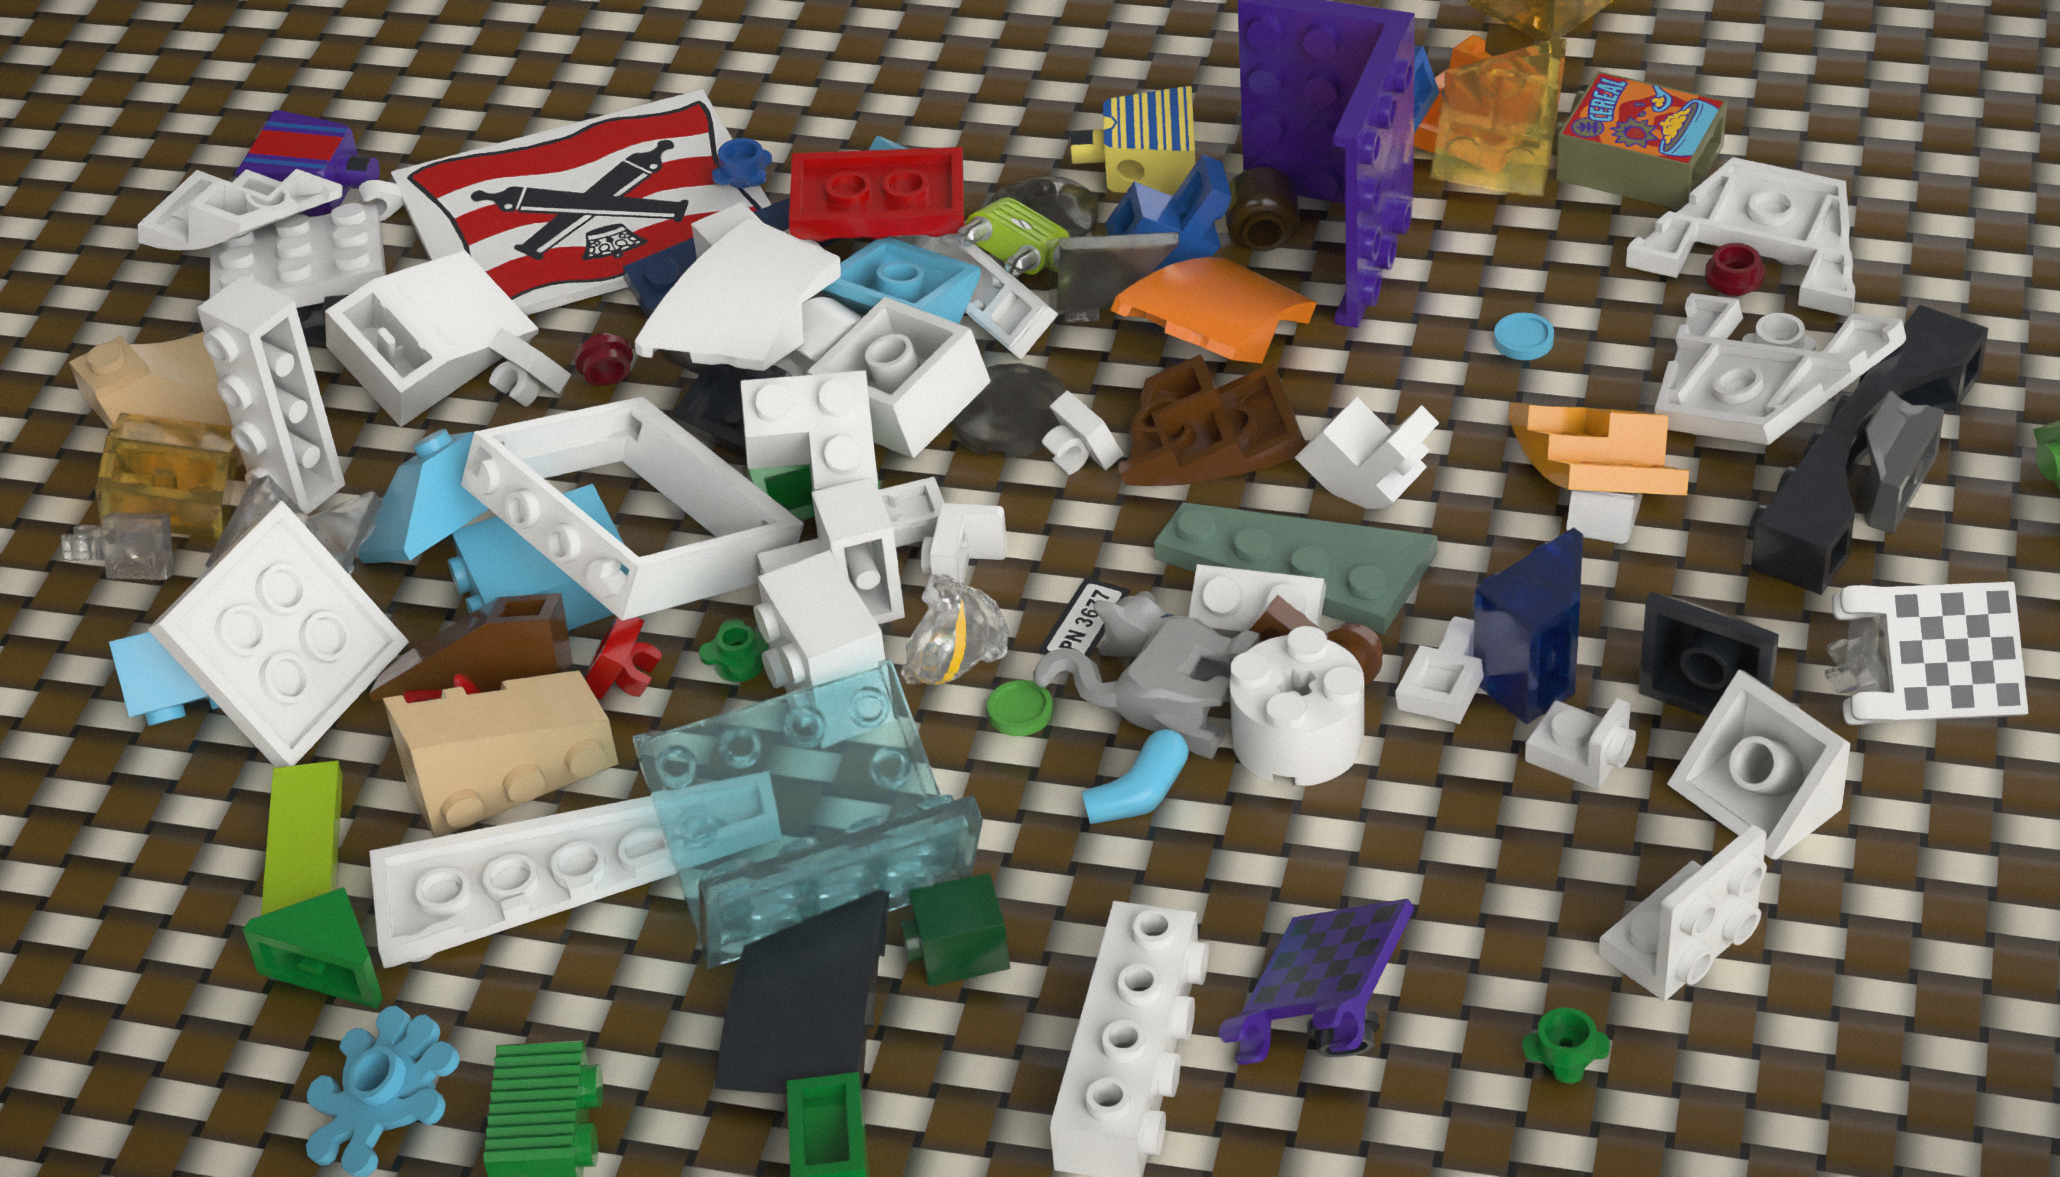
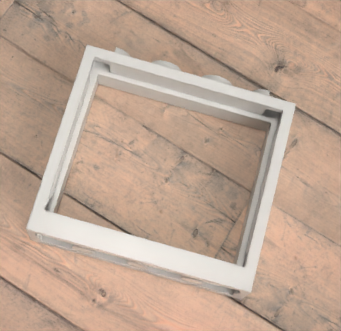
M643 396L475 431L461 481L463 488L622 621L758 584L757 577L761 574L757 554L798 544L804 527L802 521ZM623 461L717 538L638 557L544 478ZM621 564L629 569L628 576L620 570Z

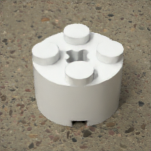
M1312 626L1297 627L1288 635L1271 638L1253 646L1248 651L1234 657L1231 662L1230 707L1234 752L1241 764L1254 775L1273 782V774L1295 777V785L1310 786L1324 783L1340 776L1356 761L1364 736L1363 671L1355 657L1342 646L1327 640L1326 634L1321 629Z

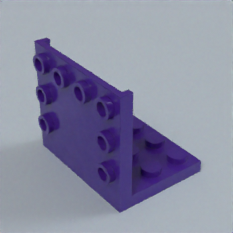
M1238 0L1243 171L1255 167L1275 168L1286 173L1294 182L1298 196L1345 204L1346 291L1335 314V324L1358 328L1367 306H1375L1378 302L1382 283L1381 273L1383 269H1392L1397 251L1398 234H1406L1408 232L1412 217L1415 13L1328 0Z

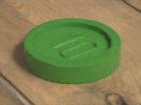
M1015 680L1004 683L997 687L988 698L987 710L989 721L996 730L1006 735L1027 736L1034 734L1046 727L1052 718V697L1046 688L1038 687L1033 681Z

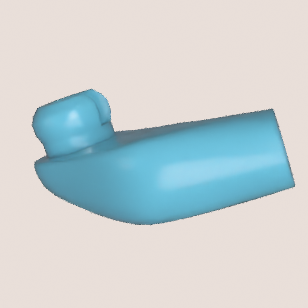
M1158 730L1147 738L1128 773L1110 783L1081 791L1090 824L1137 817L1153 811L1163 801L1188 759L1189 751L1185 739L1174 730Z

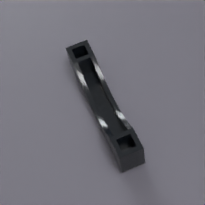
M1923 305L1917 307L1903 325L1906 334L1905 342L1862 374L1858 387L1852 395L1845 393L1841 396L1834 409L1831 423L1824 431L1818 429L1813 433L1807 444L1804 458L1797 468L1789 466L1785 470L1778 484L1776 495L1769 505L1760 504L1755 510L1747 531V538L1753 541L1752 569L1816 594L1822 595L1850 556L1855 508L1848 491L1847 482L1857 464L1869 453L1865 429L1886 393L1893 391L1900 399L1911 405H1928L1944 410V412L1956 410L1982 373L1989 328Z

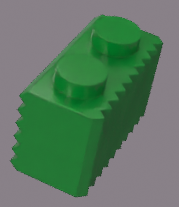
M583 1040L497 1045L496 1057L494 1058L495 1068L493 1069L494 1080H492V1092H490L491 1103L489 1104L488 1127L486 1128L487 1139H485V1151L483 1152L484 1165L488 1177H583L584 1167H596L598 1159L597 1130L595 1123H588L590 1108L602 1107L603 1078L600 1065H589Z

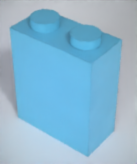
M593 484L563 493L565 497L623 543ZM498 516L459 528L452 533L457 556L447 559L459 595L467 592L471 594V597L466 598L469 614L498 597L562 593L567 630L614 615V613ZM621 564L620 570L628 576L629 569Z

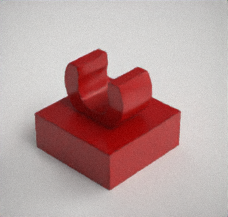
M616 617L600 641L584 675V679L596 698L602 700L614 681L625 693L636 697H641L649 685L652 677L640 672L635 666L651 673L661 659L662 653L651 644L644 642L635 643L644 623V620L639 617L623 621Z

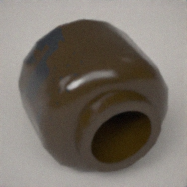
M1270 167L1250 168L1234 176L1229 183L1232 197L1225 213L1230 237L1239 246L1252 248L1256 251L1274 250L1279 246L1289 243L1297 233L1300 223L1298 195L1294 182L1286 173Z

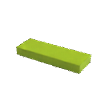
M338 760L273 768L261 915L336 890L343 774Z

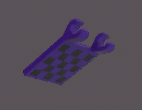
M1409 899L1293 917L1242 1013L1227 1018L1219 1028V1037L1222 1042L1240 1041L1241 1043L1240 1052L1235 1057L1236 1063L1238 1065L1257 1063L1266 1058L1270 1047L1271 1020L1313 1014L1312 1020L1316 1029L1334 1028V1037L1329 1044L1331 1052L1358 1048L1364 1036L1366 1005L1414 911V907Z

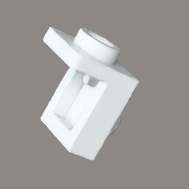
M941 503L934 537L924 538L921 552L922 573L932 575L935 601L960 602L969 558L1005 559L1008 545L1004 509L1002 507Z

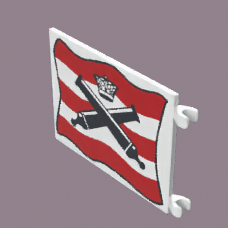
M703 89L391 171L393 183L369 180L362 183L359 187V194L363 201L380 198L374 204L364 205V207L377 205L380 221L389 218L403 205L405 206L430 261L465 250L525 315L627 288L628 285L623 279V266L693 238L692 223L741 201L752 212L771 205L760 185L736 188L729 184L719 185L713 181L712 171L719 167L718 150L725 142L732 140Z

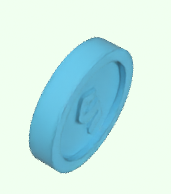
M1511 314L1502 318L1496 324L1494 344L1497 350L1506 357L1516 360L1537 359L1546 355L1552 349L1554 344V328L1547 319L1537 314Z

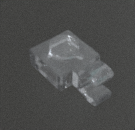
M109 513L102 518V527L94 525L75 526L74 534H63L61 536L63 560H105L106 578L166 580L174 574L170 514Z

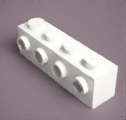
M242 274L197 307L205 333L203 343L213 359L219 379L217 389L227 405L233 425L231 435L241 451L247 471L245 475L247 486L261 501L266 503L271 501L275 504L282 500L296 516L303 519L346 484L295 301Z
M1113 901L1050 1123L1055 1171L1094 1177H1143L1148 1155H1160L1166 1126L1165 1112L1160 1111L1163 1096L1174 1097L1176 1094L1181 1064L1180 1054L1175 1053L1178 1039L1189 1040L1195 1014L1194 997H1189L1192 984L1203 985L1208 967L1209 944L1198 941L1197 912Z

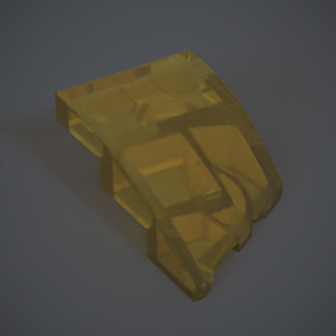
M1555 38L1446 70L1435 124L1438 130L1429 178L1532 197H1543L1559 106L1567 39Z

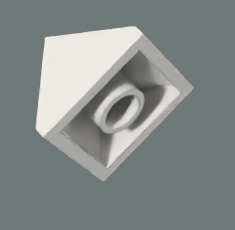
M1738 670L1667 785L1738 836L1753 824L1767 833L1764 854L1771 859L1777 860L1842 809L1851 743L1745 671Z

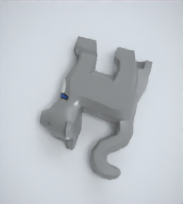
M1141 591L1135 596L1124 597L1116 603L1096 600L1093 605L1094 611L1105 623L1106 639L1099 648V654L1109 657H1136L1123 671L1117 681L1102 683L1097 664L1075 649L1062 648L1050 651L1037 664L1033 672V679L1038 687L1044 689L1058 675L1071 673L1074 675L1075 685L1081 698L1099 708L1118 712L1129 723L1154 732L1163 729L1174 730L1185 739L1188 751L1212 759L1225 737V729L1212 723L1205 725L1210 707L1222 706L1224 701L1230 702L1231 662L1237 655L1259 644L1260 640L1259 633L1244 630L1234 638L1225 637L1197 618L1168 614L1158 605L1154 595L1149 591Z

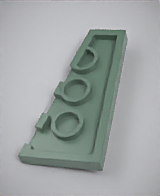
M1183 502L1154 541L1155 560L1196 573L1197 564L1323 578L1326 584L1322 615L1349 624H1362L1372 631L1384 635L1437 555V535Z

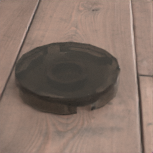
M1023 363L997 364L987 367L986 370L991 382L950 422L951 429L958 442L974 453L989 456L988 450L1003 451L1004 458H1020L1045 449L1046 447L1042 444L1043 438L1050 430L1061 425L1050 408V405L1066 392L1059 378L1043 368Z

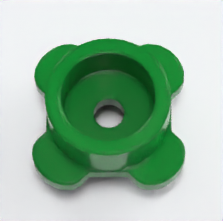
M732 619L720 625V631L712 642L705 643L700 647L699 657L703 664L714 665L716 673L722 679L730 682H744L753 679L764 669L762 652L770 648L769 643L765 641L761 632L754 631L751 627L745 625L742 620Z
M1563 1007L1547 1012L1540 1019L1537 1033H1530L1524 1037L1522 1052L1527 1059L1544 1063L1554 1072V1077L1562 1083H1576L1583 1078L1584 1069L1596 1059H1604L1609 1055L1610 1040L1604 1033L1597 1032L1594 1021L1586 1013L1578 1009Z

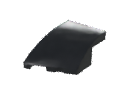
M873 891L744 945L726 1009L715 1089L787 1095L788 1080L859 1072L861 1091L863 1090L868 1028H873L878 964L879 956L885 957L890 891Z

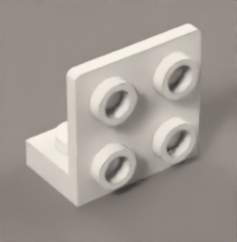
M1753 824L1703 867L1693 860L1690 861L1600 937L1599 956L1664 1002L1684 984L1693 985L1700 981L1719 954L1732 943L1735 945L1744 943L1759 924L1761 918V911L1758 909L1760 888L1767 869V865L1764 862L1767 833Z

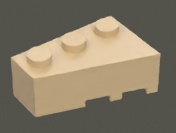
M579 670L502 681L501 690L467 695L463 687L443 689L442 699L406 703L403 695L382 698L407 787L434 838L442 837L471 826L476 822L532 801L537 797L619 764L609 719Z

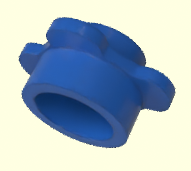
M737 138L729 140L718 150L719 167L712 171V179L719 185L729 184L736 188L762 185L767 180L764 171L765 167L772 163V155L769 151L762 149L761 144L753 139Z

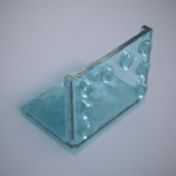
M891 658L878 661V666L658 734L647 737L645 732L633 736V746L708 969L740 959L744 945L873 891H890L888 911L910 905L908 890L930 886L942 881H953L971 877L983 823L975 797L970 795L954 800L952 795L940 794Z

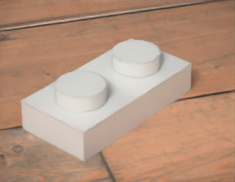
M1197 564L1188 617L1197 618L1222 636L1234 638L1246 630L1269 603L1279 595L1320 628L1326 584L1323 578Z

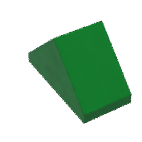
M345 887L252 918L242 929L258 974L377 1009L382 1002L383 996Z

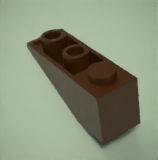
M562 593L506 596L494 599L391 661L380 673L371 689V701H383L382 698L400 695L404 697L405 691L454 688V676L459 673L468 676L478 686L480 691L484 693L501 690L502 681L569 672L573 661Z

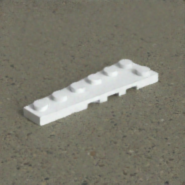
M769 773L370 850L378 951L383 967H394L409 961H423L430 958L434 953L781 840L782 836Z

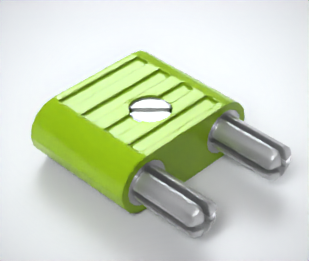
M1010 197L1001 198L971 214L967 218L965 226L961 227L956 234L957 242L959 244L964 242L963 247L976 244L1004 261L1008 274L1013 271L1012 276H1018L1022 273L1036 274L1067 256L1072 245L1071 238L1065 229Z

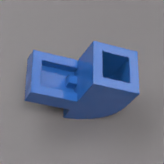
M1202 154L1173 196L1134 181L1105 222L1113 259L1145 271L1155 272L1185 260L1212 257L1221 247L1214 221L1224 216L1232 197L1222 161Z

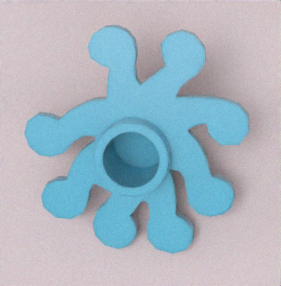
M396 1005L389 1006L380 1012L376 1020L377 1029L380 1032L376 1041L375 1037L363 1028H354L345 1034L339 1047L342 1053L347 1056L342 1078L344 1091L341 1092L339 1083L336 1080L325 1075H320L315 1079L307 1091V1102L313 1108L326 1116L335 1118L329 1124L317 1129L310 1136L306 1144L307 1156L319 1166L330 1165L336 1160L340 1144L351 1139L341 1158L342 1168L352 1177H367L377 1168L379 1160L372 1149L384 1130L406 1126L417 1120L426 1125H432L441 1119L444 1115L446 1104L443 1096L435 1090L436 1084L433 1080L437 1075L444 1077L452 1074L458 1067L460 1056L457 1049L451 1044L443 1041L438 1042L441 1033L439 1025L426 1014L419 1015L411 1021L410 1015Z

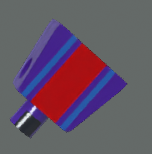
M274 110L235 172L236 178L247 169L283 182L295 169H299L341 184L342 197L298 213L308 217L331 214L333 209L341 205L350 188L359 189L360 185L366 181L379 180L380 168L375 157L358 156L352 130L346 124Z

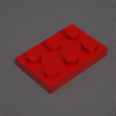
M963 147L792 153L789 229L790 235L798 239H810L813 241L858 237L883 239L889 236L910 235L940 237L946 234H957L958 230L965 226Z

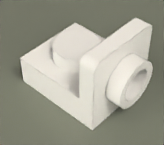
M1616 698L1602 718L1555 700L1526 742L1525 761L1599 790L1613 767L1623 768L1632 753L1636 732L1629 729L1631 703Z

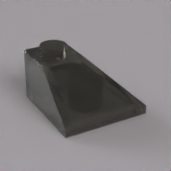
M1179 232L1068 237L1046 241L1049 306L1054 311H1065V322L1100 321V309L1111 308L1115 297L1138 280L1148 276L1179 245Z

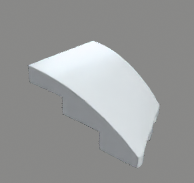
M247 169L233 182L196 170L138 224V243L168 250L208 248L342 197V185L299 169H295L283 182Z
M748 217L708 248L669 290L635 340L636 354L652 358L657 349L690 353L692 363L709 365L729 364L736 368L765 371L803 344L802 303L841 277L840 257Z

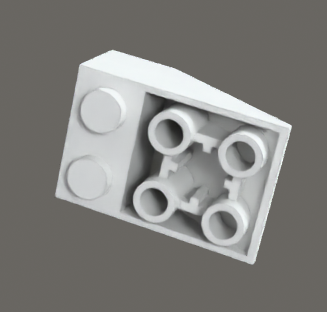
M465 250L372 279L325 310L326 347L400 427L502 359L501 355L490 348V345L502 328L525 342L539 333L538 327Z

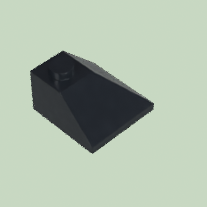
M1651 592L1645 603L1639 694L1709 718L1738 670L1745 671L1773 690L1779 634L1707 607L1673 596Z

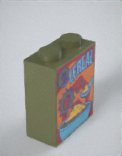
M1597 71L1586 91L1580 90L1577 92L1572 104L1571 114L1566 123L1559 122L1554 130L1550 152L1551 155L1557 156L1556 180L1680 210L1689 203L1690 192L1704 181L1724 146L1727 100Z

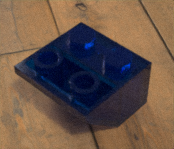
M1574 527L1551 542L1539 545L1530 555L1501 573L1490 575L1480 586L1475 588L1473 657L1482 659L1484 674L1479 687L1526 725L1546 713L1555 700L1563 702L1575 694L1583 534Z

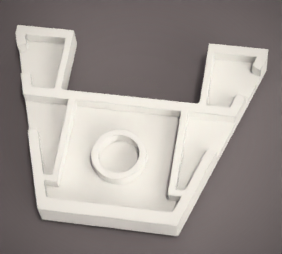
M1732 157L1690 192L1688 204L1677 213L1671 211L1665 213L1656 221L1655 231L1646 239L1638 236L1629 244L1626 267L1677 278L1695 242L1718 247L1728 243H1742L1756 249L1760 256L1774 258L1780 263L1809 266L1800 286L1799 306L1849 317L1854 309L1855 284L1852 281L1853 259L1849 246L1850 224L1846 181Z
M1691 293L1685 304L1686 322L1684 325H1679L1675 337L1678 347L1674 361H1668L1654 409L1655 414L1668 416L1667 430L1769 445L1900 347L1906 340L1903 321L1896 318L1851 313L1826 348L1819 352L1729 340L1727 338L1743 319L1739 300Z

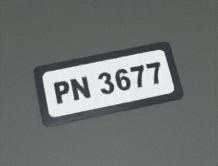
M1091 578L1084 579L1039 648V653L1046 655L1053 650L1069 648L1079 650L1089 658L1105 633V623L1094 611V603L1096 600L1116 603L1118 600L1127 597L1130 594V590Z

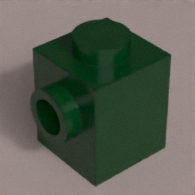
M990 872L953 881H942L930 886L908 890L912 919L900 921L904 947L909 962L922 961L928 987L1010 969L1005 922Z

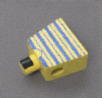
M1191 86L1109 98L1103 102L1104 129L1071 131L1072 164L1105 162L1107 189L1112 192L1126 193L1135 181L1168 195H1174L1196 164Z

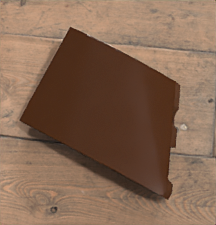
M1199 354L1146 378L1140 396L1141 408L1134 416L1130 428L1133 439L1132 448L1128 460L1120 461L1118 470L1125 485L1171 486L1194 484L1243 475L1294 458L1307 443L1273 363L1217 387L1202 355Z

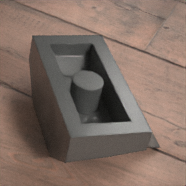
M1893 391L1886 393L1865 429L1871 468L1860 485L1856 501L1869 527L1891 534L1895 532L1938 456L1944 410L1928 405H1911L1900 399Z

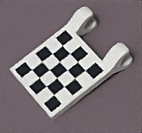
M2014 582L1898 587L1859 585L1848 586L1832 596L1833 614L1838 620L1882 616L1890 693L1859 692L1851 698L1843 700V719L1847 725H1867L1895 721L2024 716L2028 714Z

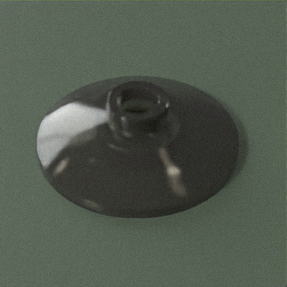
M1034 176L1012 182L997 191L987 204L988 206L1005 197L1015 199L1065 229L1071 238V244L1084 238L1093 229L1098 218L1097 201L1092 192L1074 180L1058 176Z

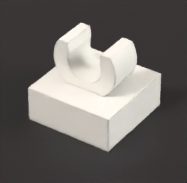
M504 328L500 330L490 345L492 350L507 361L494 369L489 383L504 394H507L512 385L517 381L509 396L525 407L529 406L537 397L539 382L559 394L571 376L569 372L545 354Z
M1068 390L1050 405L1051 410L1061 425L1050 430L1043 438L1042 444L1055 455L1052 459L1054 463L1068 475L1078 471L1085 464L1088 456L1104 470H1107L1124 455L1105 422Z

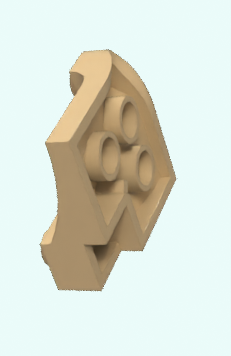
M204 332L177 340L151 344H129L122 336H119L107 343L95 346L89 352L69 362L82 398L108 426L114 444L166 504L244 464L241 451L231 435L233 425L227 405L217 389L219 379L213 359L203 343Z

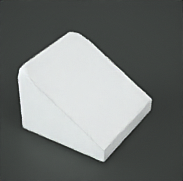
M1572 490L1566 526L1567 533L1608 542L1626 543L1631 536L1643 493Z

